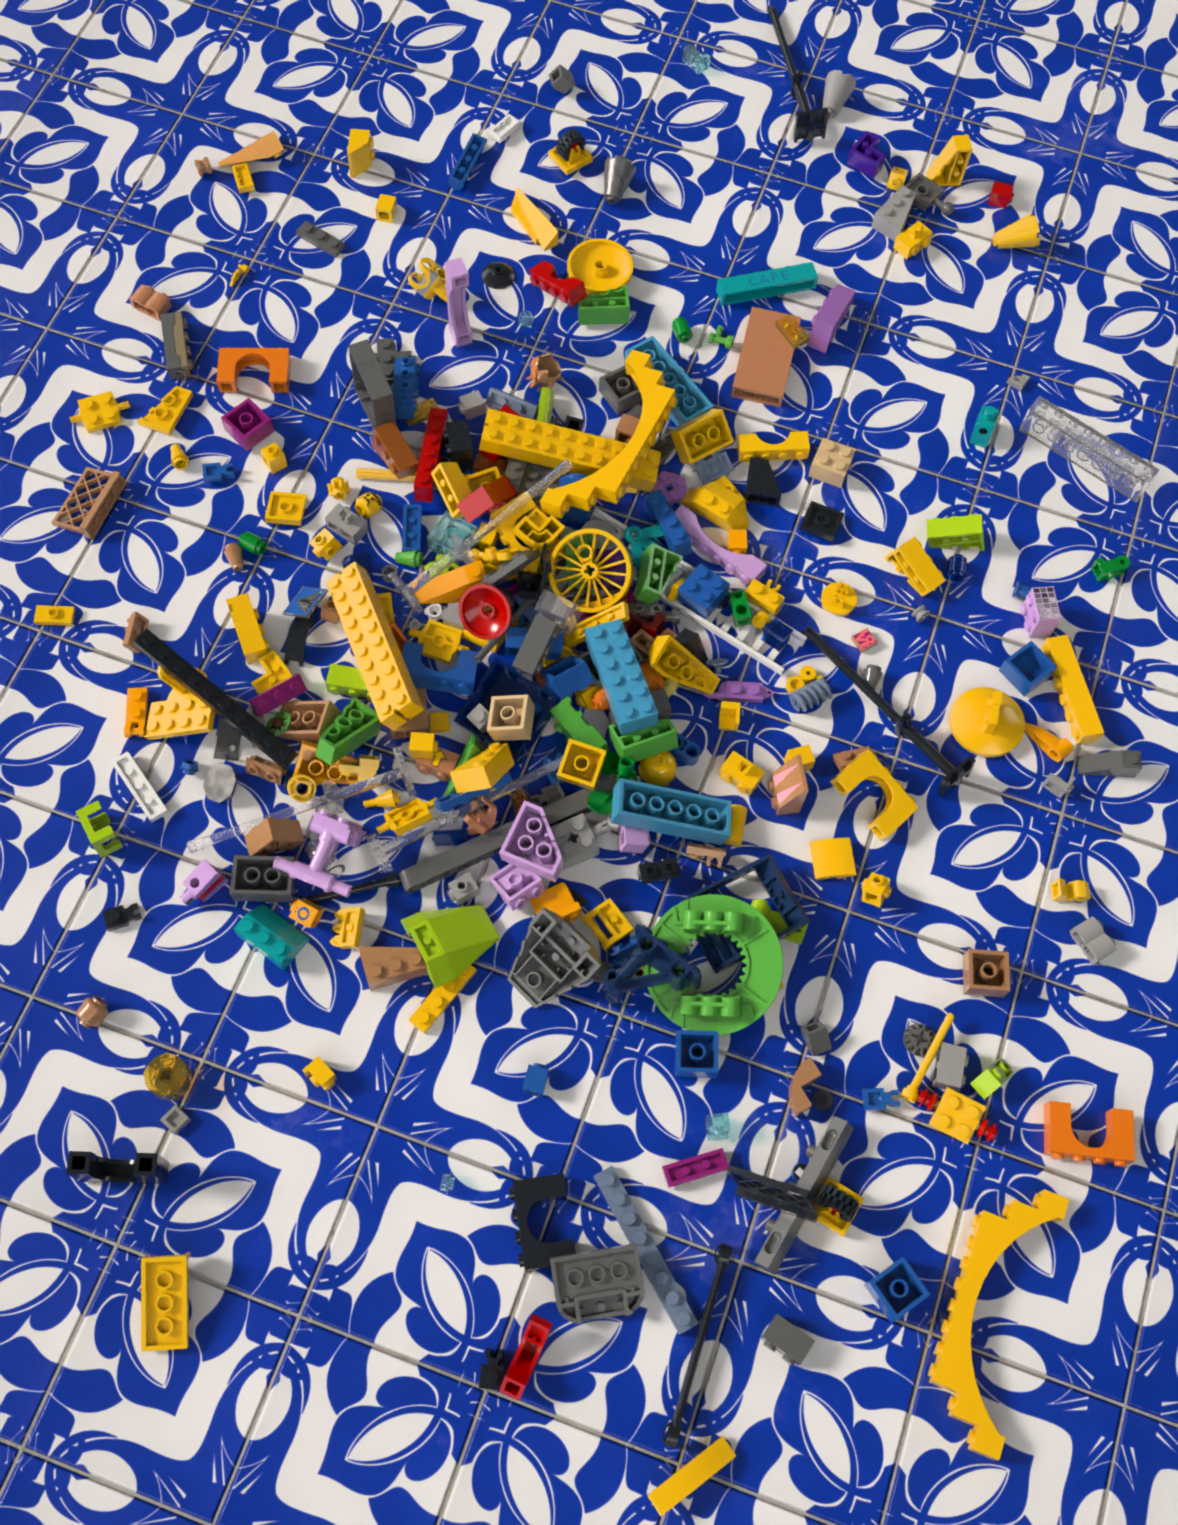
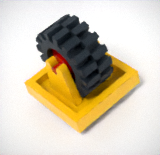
M570 129L569 132L568 130L565 131V135L562 134V138L558 139L559 143H556V147L548 151V156L566 175L593 162L592 155L584 147L586 146V139L576 129Z
M828 1176L817 1197L823 1201L817 1221L844 1237L864 1198Z

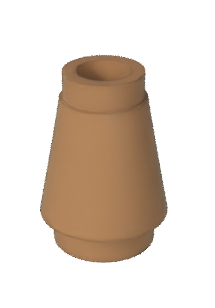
M238 543L227 544L224 547V554L233 571L242 570L244 568L242 547Z

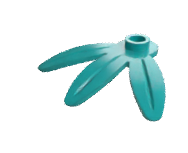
M660 525L650 526L642 530L637 526H629L624 532L625 539L631 543L633 563L638 571L643 552L642 548L646 550L652 543L660 546L648 539L664 536ZM630 533H634L636 537H631Z

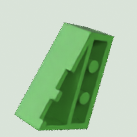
M652 543L641 554L635 599L647 604L655 602L664 592L683 556Z
M670 719L658 720V725L624 735L620 734L619 728L615 727V724L609 725L610 740L619 757H630L634 760V763L678 748L677 730Z

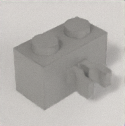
M340 503L325 517L327 528L354 546L368 532L367 520L361 515H356L349 507H344Z

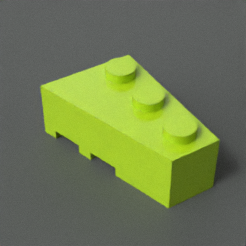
M982 514L927 520L929 548L952 549V546L963 547V550H969V547L979 548V551H985Z

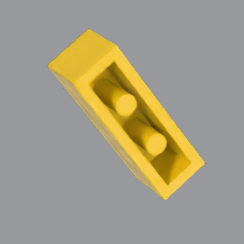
M440 462L432 471V477L452 518H464L456 505L472 492L457 462Z

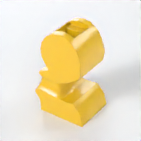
M1058 878L1050 884L1052 901L1082 902L1091 899L1089 883L1087 881L1076 880L1066 884L1064 879Z

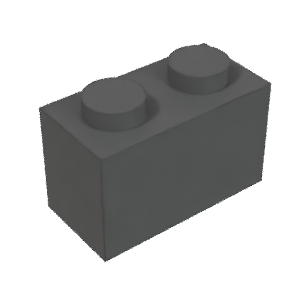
M779 1314L774 1315L760 1338L765 1341L763 1345L772 1352H775V1350L783 1355L782 1359L791 1366L794 1364L797 1366L801 1365L815 1342Z

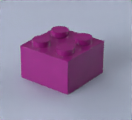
M250 398L221 417L224 430L246 451L274 432L271 419Z

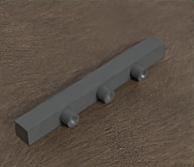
M833 1117L818 1146H808L806 1156L811 1159L797 1183L790 1181L788 1184L808 1190L813 1197H818L854 1130L848 1121ZM781 1212L777 1221L769 1219L765 1224V1230L770 1232L754 1262L761 1269L775 1275L805 1219Z

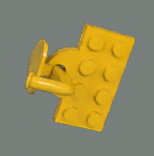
M158 665V677L173 689L166 701L151 703L144 737L148 740L212 732L215 712ZM194 667L196 670H198L202 675H204V676L207 678V674H206V673H204V672L201 671L200 669Z

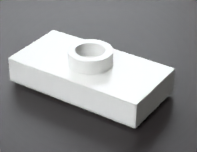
M508 114L488 131V136L501 143L521 126V121Z

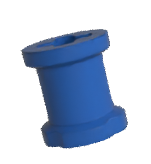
M1017 581L1012 597L1017 596L1026 599L1031 588L1035 587H1028Z

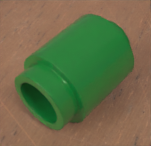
M684 317L674 319L672 329L679 343L689 342L693 337V333L688 321Z
M250 531L242 533L238 539L240 547L255 555H262L266 550L267 542Z

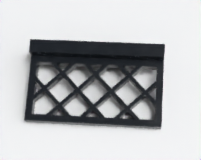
M732 1165L728 1166L727 1172L738 1186L735 1192L737 1197L814 1223L817 1222L823 1201L813 1197L810 1191Z

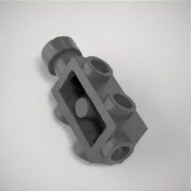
M628 603L629 617L654 629L664 627L665 622H671V624L680 623L679 609L666 611L665 604ZM630 619L626 621L627 627H632L633 629L643 627L635 620Z

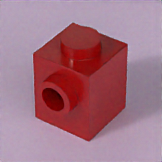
M994 181L987 204L1006 209L1007 204L1012 202L1014 193H1011L1013 186Z

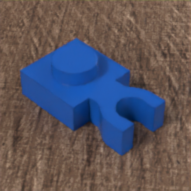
M220 462L202 464L204 483L222 481V477L235 478L234 471L228 472L229 470H234L233 463H228L224 466H221Z
M884 1088L863 1089L864 1112L886 1110V1105L899 1107L901 1105L900 1101L894 1102L891 1099L892 1095L899 1094V1090H891L889 1093H884Z

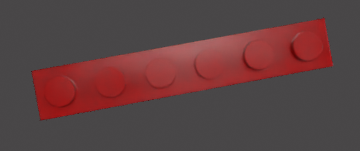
M430 407L414 482L415 501L433 503L436 483L431 473L442 459L444 449L443 430H446V422H448V409Z

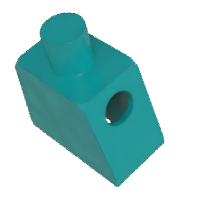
M985 405L981 407L969 444L986 448L999 414L998 409ZM982 428L986 429L985 434L980 433L979 430Z

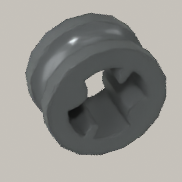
M386 565L382 568V579L386 583H394L398 579V570L394 565ZM387 572H391L392 576H388Z

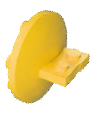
M989 687L970 689L956 699L950 710L949 724L954 738L963 748L975 755L982 757L1003 756L1015 749L1024 735L1025 719L1021 708L1014 699L1000 690Z

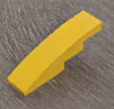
M722 1436L685 1466L677 1470L647 1496L659 1515L662 1516L734 1459L736 1454Z

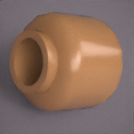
M97 996L86 998L77 1010V1016L80 1019L79 1023L86 1028L100 1026L109 1013L108 1004Z

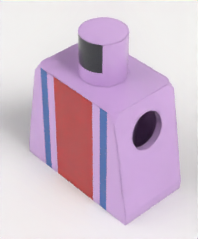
M204 859L183 881L188 890L180 898L187 905H190L196 898L205 902L228 883L229 880L217 867Z

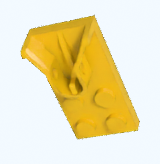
M187 1252L184 1255L150 1256L146 1254L141 1258V1351L187 1349L189 1347L188 1259L191 1257V1252Z

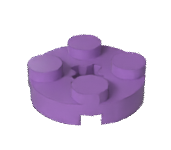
M662 471L657 476L652 492L661 489L671 506L674 503H680L686 495V479L676 473ZM666 487H672L674 490L666 491Z

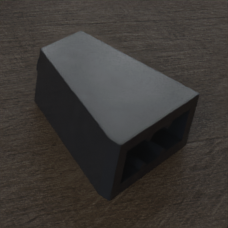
M750 457L744 495L746 502L779 507L781 492L768 459Z

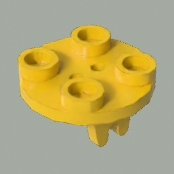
M841 581L831 583L824 588L821 594L822 608L834 615L847 616L854 610L857 604L856 592L849 584Z

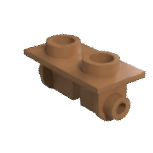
M257 755L246 758L247 773L279 785L282 784V775H286L287 769L284 770L274 762L269 766V760Z

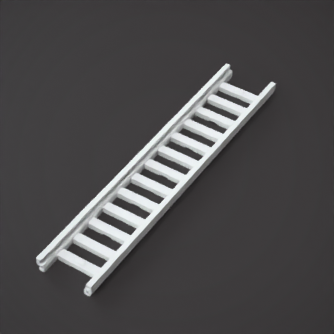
M598 508L593 510V519L604 520L610 523L617 533L616 537L620 541L625 538L624 532L628 528L626 525ZM630 533L631 537H636L634 533ZM613 543L605 550L615 549L617 545ZM683 560L680 561L664 592L658 599L674 609H679L680 613L782 675L784 668L773 661L789 640L803 647L807 637L767 613L771 619L770 625L765 628L753 646L749 647L743 641L754 628L752 623L745 625L738 636L734 638L727 633L734 624L733 614L729 616L721 628L712 624L723 608H716L707 619H704L697 615V612L694 610H689L683 606L678 598L671 602L667 599V594L671 590L673 583L677 582L683 574L689 577L696 569ZM634 566L633 580L634 584L637 585L639 571ZM748 601L752 618L757 612L764 611ZM775 630L783 636L769 655L765 657L758 651Z

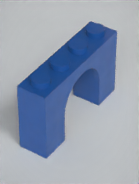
M404 641L402 657L415 688L473 696L478 666L474 657L479 652L460 649L459 661L456 667L448 671H434L424 666L421 661L423 644Z

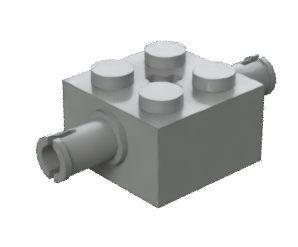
M582 813L550 827L563 859V870L599 855V845L596 837L611 832V827L608 825L607 820L591 827Z

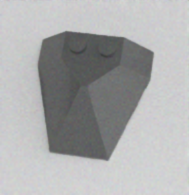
M544 907L530 922L529 930L522 941V947L513 963L507 980L534 1008H537L589 980L602 966L595 947L566 918Z

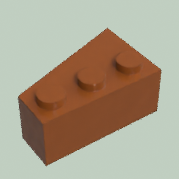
M394 421L375 427L372 436V448L390 468L391 472L399 480L416 473L419 462Z

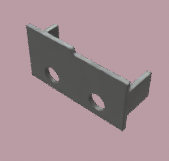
M219 717L216 732L217 742L213 758L237 761L242 734L237 730H233L232 726L221 717ZM234 745L236 749L229 751V746Z

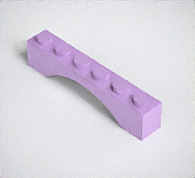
M462 258L444 262L449 332L456 348L472 343V331L466 307V288L469 286V273Z
M683 505L675 511V514L691 538V545L700 554L710 558L714 564L724 568L728 574L738 578L742 584L749 586L753 579L759 581L765 575L767 564L754 555L739 554L723 549L711 541L702 531L696 514Z

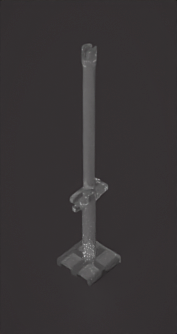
M568 459L564 460L556 469L465 541L457 533H453L451 538L447 539L451 551L407 586L394 571L388 576L396 590L419 615L424 610L414 593L457 559L467 564L474 562L476 557L470 548L560 476L573 468L571 462Z
M400 746L392 749L399 768L339 788L333 779H329V782L324 780L321 785L325 795L209 836L187 842L188 849L193 853L204 849V847L250 832L253 827L258 826L267 817H274L275 819L289 818L328 804L333 815H338L344 812L343 799L403 779L409 797L414 796L416 791Z
M563 755L507 783L505 787L491 791L485 797L493 802L559 769ZM479 797L459 808L444 812L440 816L383 844L380 843L376 833H370L363 838L367 840L371 848L372 857L376 858L379 871L387 873L393 870L386 855L446 825L457 822L458 818L486 804Z

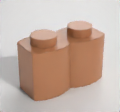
M140 285L129 298L133 308L159 321L161 320L160 314L167 313L172 307L170 298L165 293L156 292L151 286Z

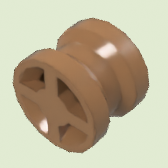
M207 157L200 161L194 160L200 177L204 176L205 173H213Z

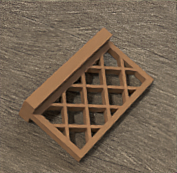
M86 467L53 519V526L84 534L86 538L93 540L127 484L121 473L117 471L108 473ZM90 474L96 476V478L89 481L86 480ZM108 478L107 483L102 485L101 481ZM98 482L99 487L90 490L89 486ZM87 489V492L78 495L79 490ZM101 491L99 496L93 499L92 495ZM90 497V501L81 504V499ZM78 502V506L69 509L72 503ZM92 506L89 512L84 513L83 509ZM81 511L82 515L72 518L71 514ZM69 516L70 520L63 523L60 522L63 517ZM83 520L79 527L75 526L74 523Z

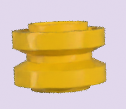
M297 774L288 781L287 791L292 799L303 803L314 797L316 784L308 775ZM298 784H306L307 789L304 793L297 792Z

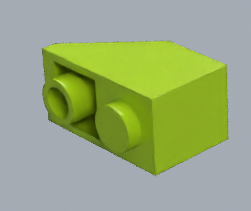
M998 1058L970 1084L985 1100L1007 1081L1014 1072L1006 1061Z

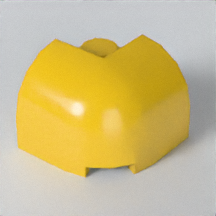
M536 507L513 528V533L526 545L534 549H542L543 543H547V546L553 543L564 531L565 526L553 515L548 518Z

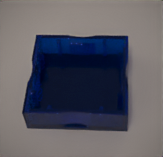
M495 658L482 677L478 688L468 698L454 719V722L469 733L475 734L477 738L488 745L497 742L500 744L508 743L513 761L520 765L551 719L550 710L560 703L561 699L538 683L526 679L517 670L503 661ZM529 695L535 704L531 740L494 741L487 731L483 734L466 716L479 703L489 712L492 696Z

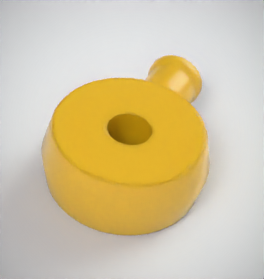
M804 666L799 671V677L805 683L822 678V676L817 675L816 670L812 666Z

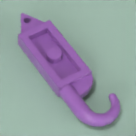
M738 681L723 682L718 692L714 691L712 695L701 692L703 696L710 699L762 703L763 700L775 694L774 691L765 687L763 683Z

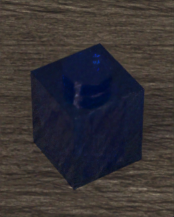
M775 618L771 623L767 622L763 627L762 632L764 633L761 640L779 652L789 642L793 629Z

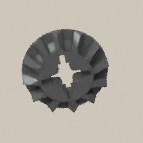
M916 1023L909 1026L903 1034V1044L907 1051L916 1056H925L935 1038L933 1030L929 1029L926 1024ZM923 1033L922 1039L925 1042H921L917 1047V1039L914 1036L918 1037L919 1034Z

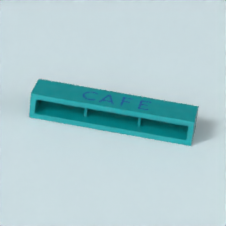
M813 262L718 279L716 292L721 306L816 289L818 275Z

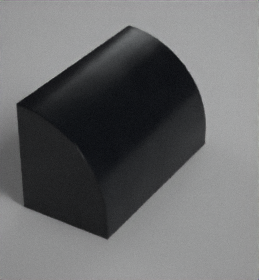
M684 628L674 638L701 663L705 664L708 661L698 633Z

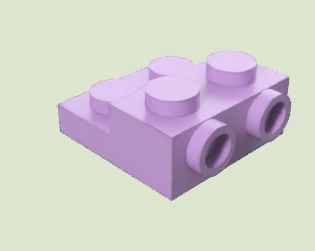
M508 864L488 878L490 884L498 891L502 900L512 911L524 908L528 900L533 897H540L545 889L543 881L538 875L512 864Z

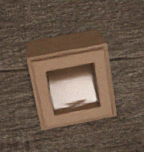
M329 599L321 607L320 618L337 624L340 617L333 600Z

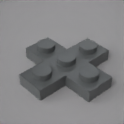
M394 338L376 339L377 353L374 354L388 384H393L395 358L412 357V351L395 352Z

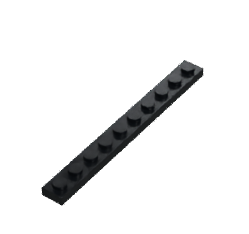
M146 629L134 640V646L284 770L299 755L150 630Z

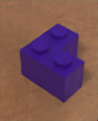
M866 131L850 149L847 164L874 179L882 170L886 156L877 150L880 137Z

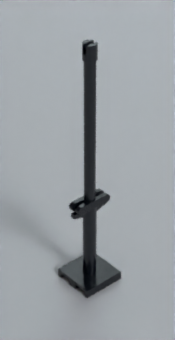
M769 5L767 12L791 79L790 96H794V99L797 100L801 111L796 112L794 143L798 139L806 138V141H811L813 137L820 136L822 139H825L828 109L810 110L802 87L803 72L799 70L797 73L776 7L773 5L771 9Z
M807 626V630L804 629L802 631V634L896 724L894 733L897 736L902 734L904 738L907 736L946 775L942 778L937 791L941 798L945 797L948 789L956 788L964 776L966 778L970 776L976 762L971 755L955 768L912 726L909 713L905 712L901 717L819 637V634L814 629Z

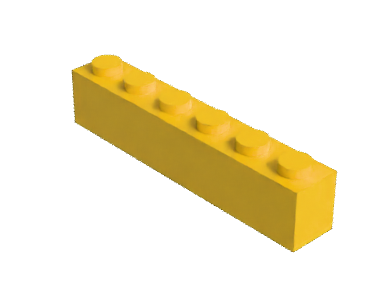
M1068 635L1047 638L1041 647V651L1057 666L1052 674L1053 686L1057 689L1059 702L1064 707L1066 721L1069 722L1071 727V735L1076 740L1077 745L1098 741L1104 734V730Z

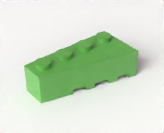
M353 697L350 704L346 705L341 715L336 717L335 722L319 738L315 756L331 766L379 734L382 723H380L377 712Z

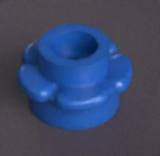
M183 760L180 769H183L184 774L194 775L195 772L199 771V763L194 760Z

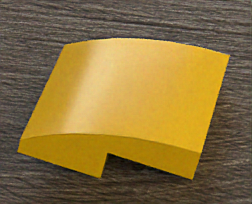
M831 838L809 842L815 879L817 881L833 877L841 879L857 875L850 838Z

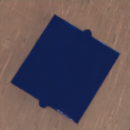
M468 829L433 831L432 837L435 846L460 845L471 839Z

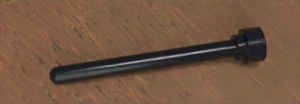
M391 872L384 876V879L352 886L350 895L387 886V888L391 887V889L399 887L396 872ZM331 891L309 896L305 899L312 903H318L343 897V895Z

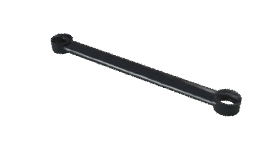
M724 1243L717 1247L719 1249L717 1258L716 1251L714 1253V1260L717 1266L672 1422L668 1423L663 1430V1443L672 1448H676L682 1427L680 1424L724 1270L727 1268L733 1247ZM668 1427L666 1436L664 1438V1431Z

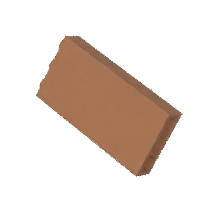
M751 308L731 397L781 408L801 317L762 308Z

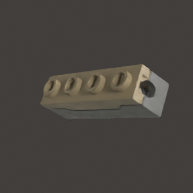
M181 311L160 314L166 367L170 380L191 377L190 370L193 369L192 360L189 359V356H191L190 345H187V342H190L189 334L185 332V329H188L187 320L182 317Z

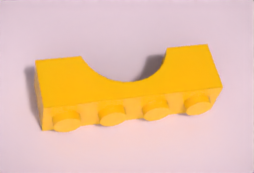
M807 431L790 432L788 438L779 444L765 443L758 438L756 433L738 434L736 444L739 462H750V457H760L768 459V461L802 460L808 458L810 451Z

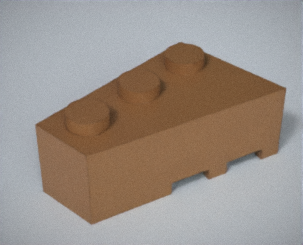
M358 946L370 991L428 974L427 965L418 947Z

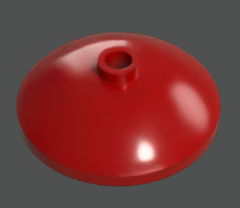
M477 584L467 589L462 595L459 602V616L463 626L469 633L477 638L490 640L501 636L509 628L512 620V608L507 596L499 588L490 584Z

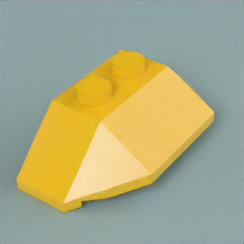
M715 481L689 489L680 502L681 505L727 532L729 529L746 530L749 526L745 499Z

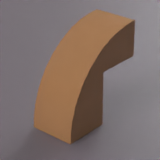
M811 1057L799 1066L789 1085L788 1098L794 1117L809 1110L812 1106L802 1088L818 1080L822 1075Z

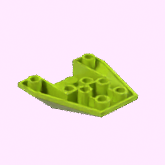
M482 905L423 911L401 920L408 937L413 938L427 965V973L435 989L454 981L500 939Z

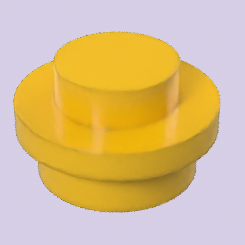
M764 611L757 612L752 618V624L758 629L767 628L771 622L770 616Z

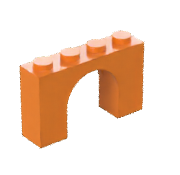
M219 348L216 382L220 393H237L238 376L245 367L250 365H263L270 370L269 384L272 393H289L291 369L289 348Z
M1047 1102L1044 1104V1155L1051 1156V1159L1064 1160L1065 1157L1072 1158L1073 1162L1091 1160L1093 1164L1106 1165V1162L1114 1163L1115 1167H1128V1164L1135 1161L1133 1110L1116 1108L1108 1110L1106 1112L1105 1141L1101 1147L1091 1148L1080 1143L1073 1134L1071 1128V1103Z

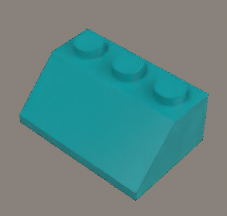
M264 904L246 913L234 927V931L239 938L282 970L288 967L310 940L309 937Z

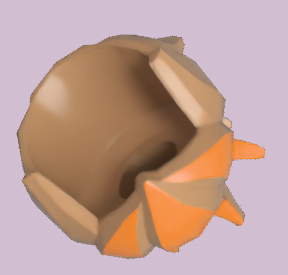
M552 353L539 355L530 363L531 375L526 380H533L530 388L540 384L537 390L538 393L543 387L552 389L557 379L564 381L560 364L556 359L551 358Z

